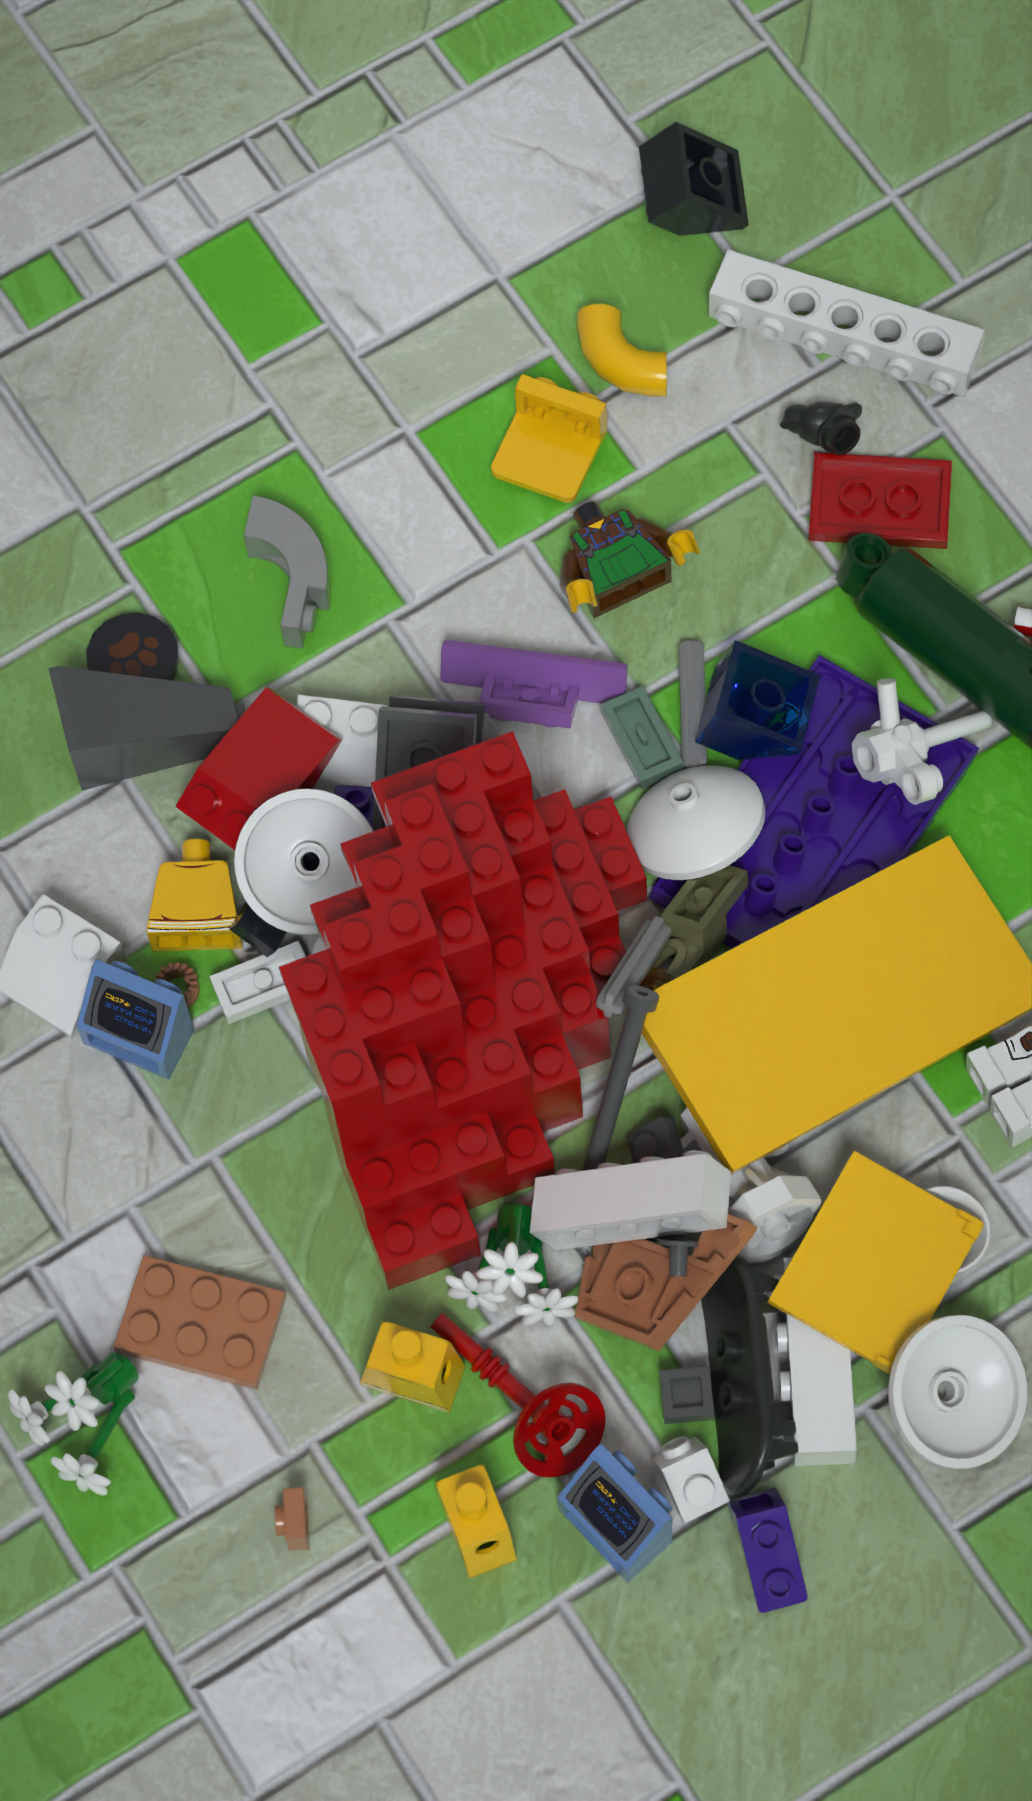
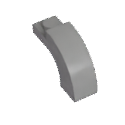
M253 496L244 532L247 554L249 558L262 559L275 564L290 579L280 626L284 646L303 649L306 632H314L317 609L330 610L331 586L323 547L313 529L296 512L276 501Z

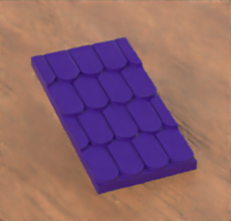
M819 655L785 702V704L792 705L800 711L803 717L801 721L783 734L760 738L737 769L749 776L758 786L765 803V821L753 845L739 859L730 864L731 866L748 871V886L726 914L727 935L723 944L733 949L908 857L933 823L935 816L966 775L968 768L977 756L979 747L962 737L930 747L927 752L928 758L924 763L935 765L939 769L943 779V788L934 799L917 805L910 803L906 799L902 789L895 782L885 785L882 781L873 783L863 779L853 762L852 742L858 733L870 730L875 722L881 720L877 688ZM898 701L900 720L906 718L914 721L923 730L939 725ZM659 878L652 888L649 899L666 909L687 880Z

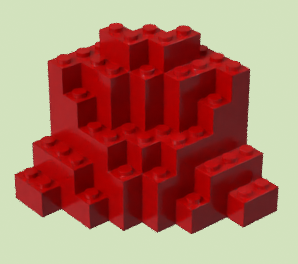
M513 731L371 782L372 792L386 827L340 843L343 856L356 888L310 904L312 916L326 950L279 966L280 975L298 1018L307 1058L324 1099L338 1161L388 1290L481 1256L479 1238L468 1210L535 1185V1177L555 1175L554 1158L543 1132L583 1118L581 1079L578 1070L611 1058L609 1018L604 1016L603 1010L597 1008L596 1000L626 953L619 936L618 911L647 901L646 875L612 797L610 796L575 810L565 789L533 800L531 772Z

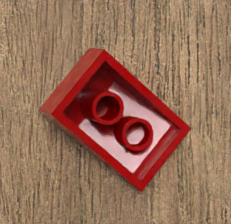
M266 687L201 763L175 807L236 850L241 830L253 812L269 799L284 792L297 789H313L343 739L273 689Z

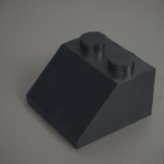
M678 122L673 123L639 146L641 174L649 223L679 236L742 230L749 226L739 152L737 149Z

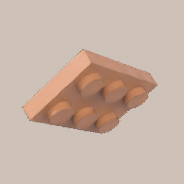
M143 1255L113 1348L115 1352L122 1355L258 1390L287 1297L284 1291Z

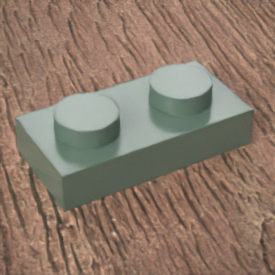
M643 686L600 704L601 714L641 789L659 782L671 774L684 770V762Z

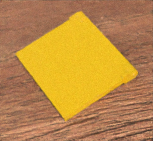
M853 1151L767 1303L873 1363L872 1365L890 1375L895 1357L905 1340L916 1329L932 1319L970 1248L982 1232L984 1223L962 1209L958 1210L869 1158Z

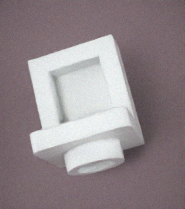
M682 1436L670 1440L660 1448L661 1453L651 1458L655 1469L664 1480L680 1519L684 1523L730 1502L707 1447L697 1437L689 1439L687 1436Z

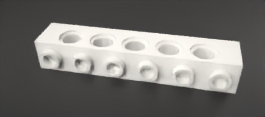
M727 250L709 292V317L716 319L725 326H739L758 332L769 340H784L797 344L814 354H829L844 359L848 364L855 367L867 366L880 370L900 381H915L930 386L934 391L941 394L953 393L965 397L983 350L985 329L731 250ZM754 298H763V299H766L767 301H765V302H754V301H752V299H754ZM798 311H805L809 314L805 316H799L794 313ZM846 324L851 326L852 328L840 329L836 326ZM891 338L895 341L891 343H886L880 341L879 339ZM933 351L936 352L938 355L927 356L924 355L922 352Z

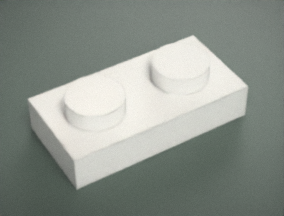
M299 940L278 948L269 957L261 955L209 976L228 1024L290 1000L280 975L279 966L306 957Z

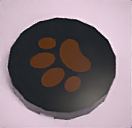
M139 612L120 614L105 621L92 634L86 650L87 668L93 671L173 681L178 670L179 648L170 628L158 618Z

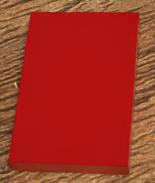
M814 452L808 541L847 543L854 535L871 533L883 538L890 546L947 549L952 460L853 454L836 455L834 453Z

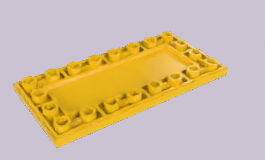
M948 835L653 990L660 998L656 1011L647 1013L642 1035L720 1162L733 1175L1032 1011V963L952 838Z

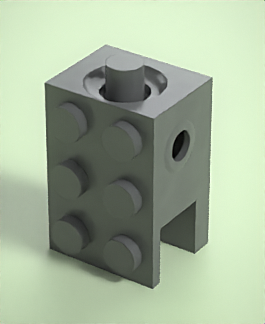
M391 695L389 697V707L382 706L379 709L375 781L482 743L485 703ZM374 797L372 829L376 831L386 827V824Z

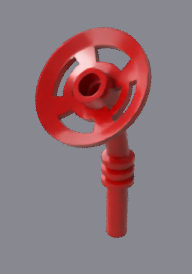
M440 1314L432 1323L430 1328L442 1339L451 1342L454 1349L472 1364L471 1371L473 1373L480 1371L479 1378L482 1381L489 1379L487 1385L490 1388L496 1386L523 1410L515 1425L513 1446L518 1460L528 1471L541 1477L566 1475L582 1466L593 1450L599 1446L605 1430V1410L599 1397L588 1387L578 1383H560L548 1387L535 1395L509 1371L511 1365L508 1363L502 1365V1357L499 1355L493 1357V1349L488 1348L485 1350L446 1314ZM572 1394L580 1397L586 1404L588 1411L582 1412L575 1402L566 1398L567 1395ZM561 1406L568 1407L572 1415L566 1416L560 1410ZM529 1417L533 1419L531 1423H527ZM577 1428L586 1430L578 1445L563 1456L560 1447L573 1437ZM538 1433H541L547 1439L546 1444L538 1442L536 1438ZM529 1441L533 1448L545 1454V1460L536 1459L531 1456L526 1449L525 1443Z

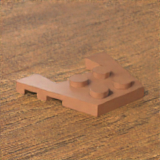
M728 1214L727 1228L702 1231L698 1240V1247H695L692 1255L688 1256L686 1277L669 1276L670 1249L647 1240L639 1239L593 1245L592 1256L585 1257L575 1318L585 1324L659 1352L753 1237L757 1227L747 1220Z

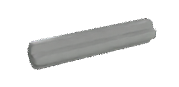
M685 640L679 644L681 748L684 769L707 766L704 644L699 640Z
M656 916L652 921L648 920L644 923L597 997L596 1006L603 1010L605 1017L613 1018L615 1014H622L627 1006L622 1000L626 987L640 986L669 940L672 931L670 926L664 924V918Z

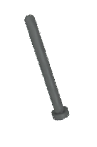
M641 986L626 987L622 1001L628 1006V1010L582 1171L597 1169L599 1164L605 1163L648 1012L656 1011L660 998L651 989Z

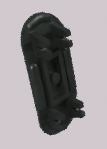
M740 1254L735 1257L701 1299L706 1328L718 1441L719 1474L726 1492L733 1496H742L749 1493L761 1480L763 1472L775 1467L774 1460L792 1456L799 1452L798 1442H785L783 1439H778L781 1435L792 1436L795 1434V1422L772 1417V1405L775 1396L766 1318L763 1314L774 1313L780 1310L767 1303L769 1297L762 1293L773 1292L779 1279L753 1271L746 1259Z

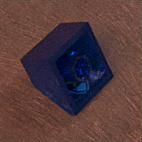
M735 640L714 668L695 743L736 760L799 755L803 748L821 675Z

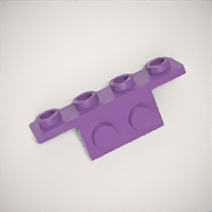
M445 640L441 648L440 680L444 683L481 687L482 692L479 703H485V713L490 718L500 721H517L540 724L545 727L571 729L578 700L605 703L625 694L627 689L628 665L625 663Z

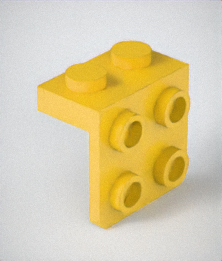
M521 374L515 387L516 413L491 464V473L499 480L565 503H571L576 499L608 431L607 403L601 402L596 396L587 392L575 393L561 388L547 378H532Z

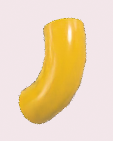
M590 304L582 307L577 313V332L583 356L597 375L623 392L651 397H667V351H647L630 344L623 335L622 314L616 307L608 304Z

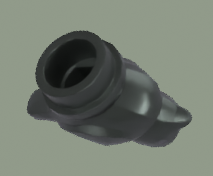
M816 402L808 406L791 405L785 410L780 427L798 434L803 440L812 445L821 446L827 452L844 455L850 452L860 439V428L855 420L861 416L862 406L857 402L847 405L834 402Z

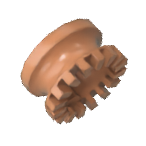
M176 962L173 965L169 963L167 967L163 966L161 971L156 974V979L169 982L174 978H184L188 991L184 992V998L187 1008L192 1006L199 998L200 993L199 982L194 970L189 968L187 964H180V962Z

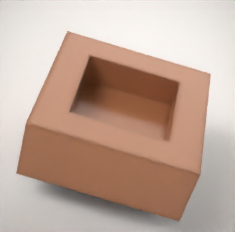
M304 1488L283 1489L284 1505H275L276 1535L285 1536L289 1551L310 1550L308 1499Z

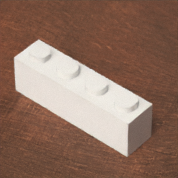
M698 1150L687 1151L683 1153V1157L669 1159L644 1157L640 1160V1163L627 1165L602 1163L598 1165L597 1169L585 1171L560 1169L556 1171L555 1175L535 1177L529 1233L554 1250L727 1228L731 1171L713 1159L710 1153Z
M793 1257L783 1258L782 1274L773 1275V1278L780 1281ZM785 1313V1322L776 1323L778 1353H787L788 1371H779L781 1402L790 1401L791 1420L789 1421L795 1422L796 1425L795 1434L783 1436L785 1442H798L799 1452L794 1455V1466L855 1464L857 1445L850 1350Z

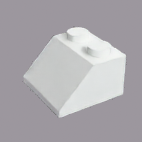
M298 695L296 707L343 739L313 789L334 794V789L337 785L371 787V782L375 781L379 709L382 706L389 707V705Z
M43 894L13 934L0 968V993L68 1037L73 1038L78 1031L76 1026L91 968L95 960L98 959L110 965L113 961H119L127 965L128 962L120 941Z

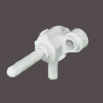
M892 678L878 680L877 692L881 720L875 722L870 730L856 735L852 742L853 762L863 779L873 783L882 781L885 785L895 782L902 789L906 799L914 805L932 800L942 790L943 779L935 765L924 763L928 758L927 752L929 748L988 729L992 725L993 719L984 711H980L923 730L914 721L906 718L900 720L896 680Z

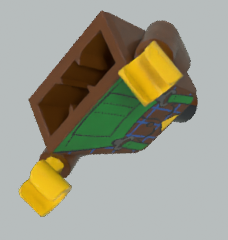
M588 502L581 505L573 514L580 529L569 536L570 550L562 557L559 586L568 599L571 613L578 612L577 606L579 604L587 603L590 613L595 619L672 582L670 557H673L677 566H682L685 564L684 554L689 552L699 554L701 550L694 533L690 530H680L673 533L644 518H635L627 509H621L605 517L597 502Z

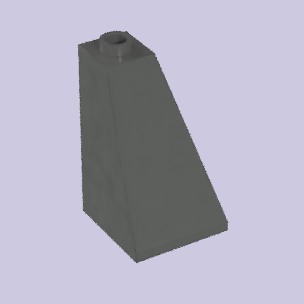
M61 666L48 668L68 750L82 791L206 759L246 711L244 703L234 705L232 693L228 687Z

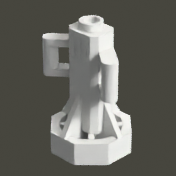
M686 1106L685 1111L680 1115L682 1127L686 1132V1135L681 1139L684 1153L692 1150L710 1153L713 1159L722 1164ZM789 1144L765 1157L783 1154L789 1148ZM765 1158L731 1175L728 1214L747 1220L757 1227L755 1234L739 1254L748 1263H765L800 1245L822 1207L821 1198L808 1177L790 1176L768 1165Z

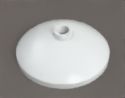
M725 766L687 768L662 779L644 794L629 817L626 831L640 864L646 872L659 878L670 880L700 878L729 866L753 845L765 821V803L756 783L739 770Z
M297 789L284 792L269 799L248 818L236 844L235 874L244 899L260 918L280 930L295 934H319L311 913L310 904L356 888L343 856L340 843L373 832V829L365 816L353 804L327 791ZM309 852L315 853L320 860L318 868L314 871H309L303 866V858Z
M950 1315L939 1317L923 1324L905 1340L892 1365L888 1396L895 1426L910 1449L932 1464L946 1468L966 1469L977 1467L993 1460L1010 1445L1024 1419L1028 1388L1022 1360L1014 1345L1004 1333L985 1320L966 1315ZM940 1383L945 1387V1395L942 1399L938 1397V1386Z

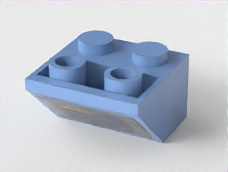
M96 959L91 968L76 1026L83 1044L169 1080L194 1032L182 991L174 984L162 979H156L153 983L141 978L135 969L125 963L113 961L110 965Z
M601 1443L593 1450L557 1497L558 1509L614 1570L629 1583L672 1543L673 1521L668 1513L673 1509L657 1489L651 1487L646 1491L633 1477L637 1474V1470L623 1453L616 1450L611 1454Z

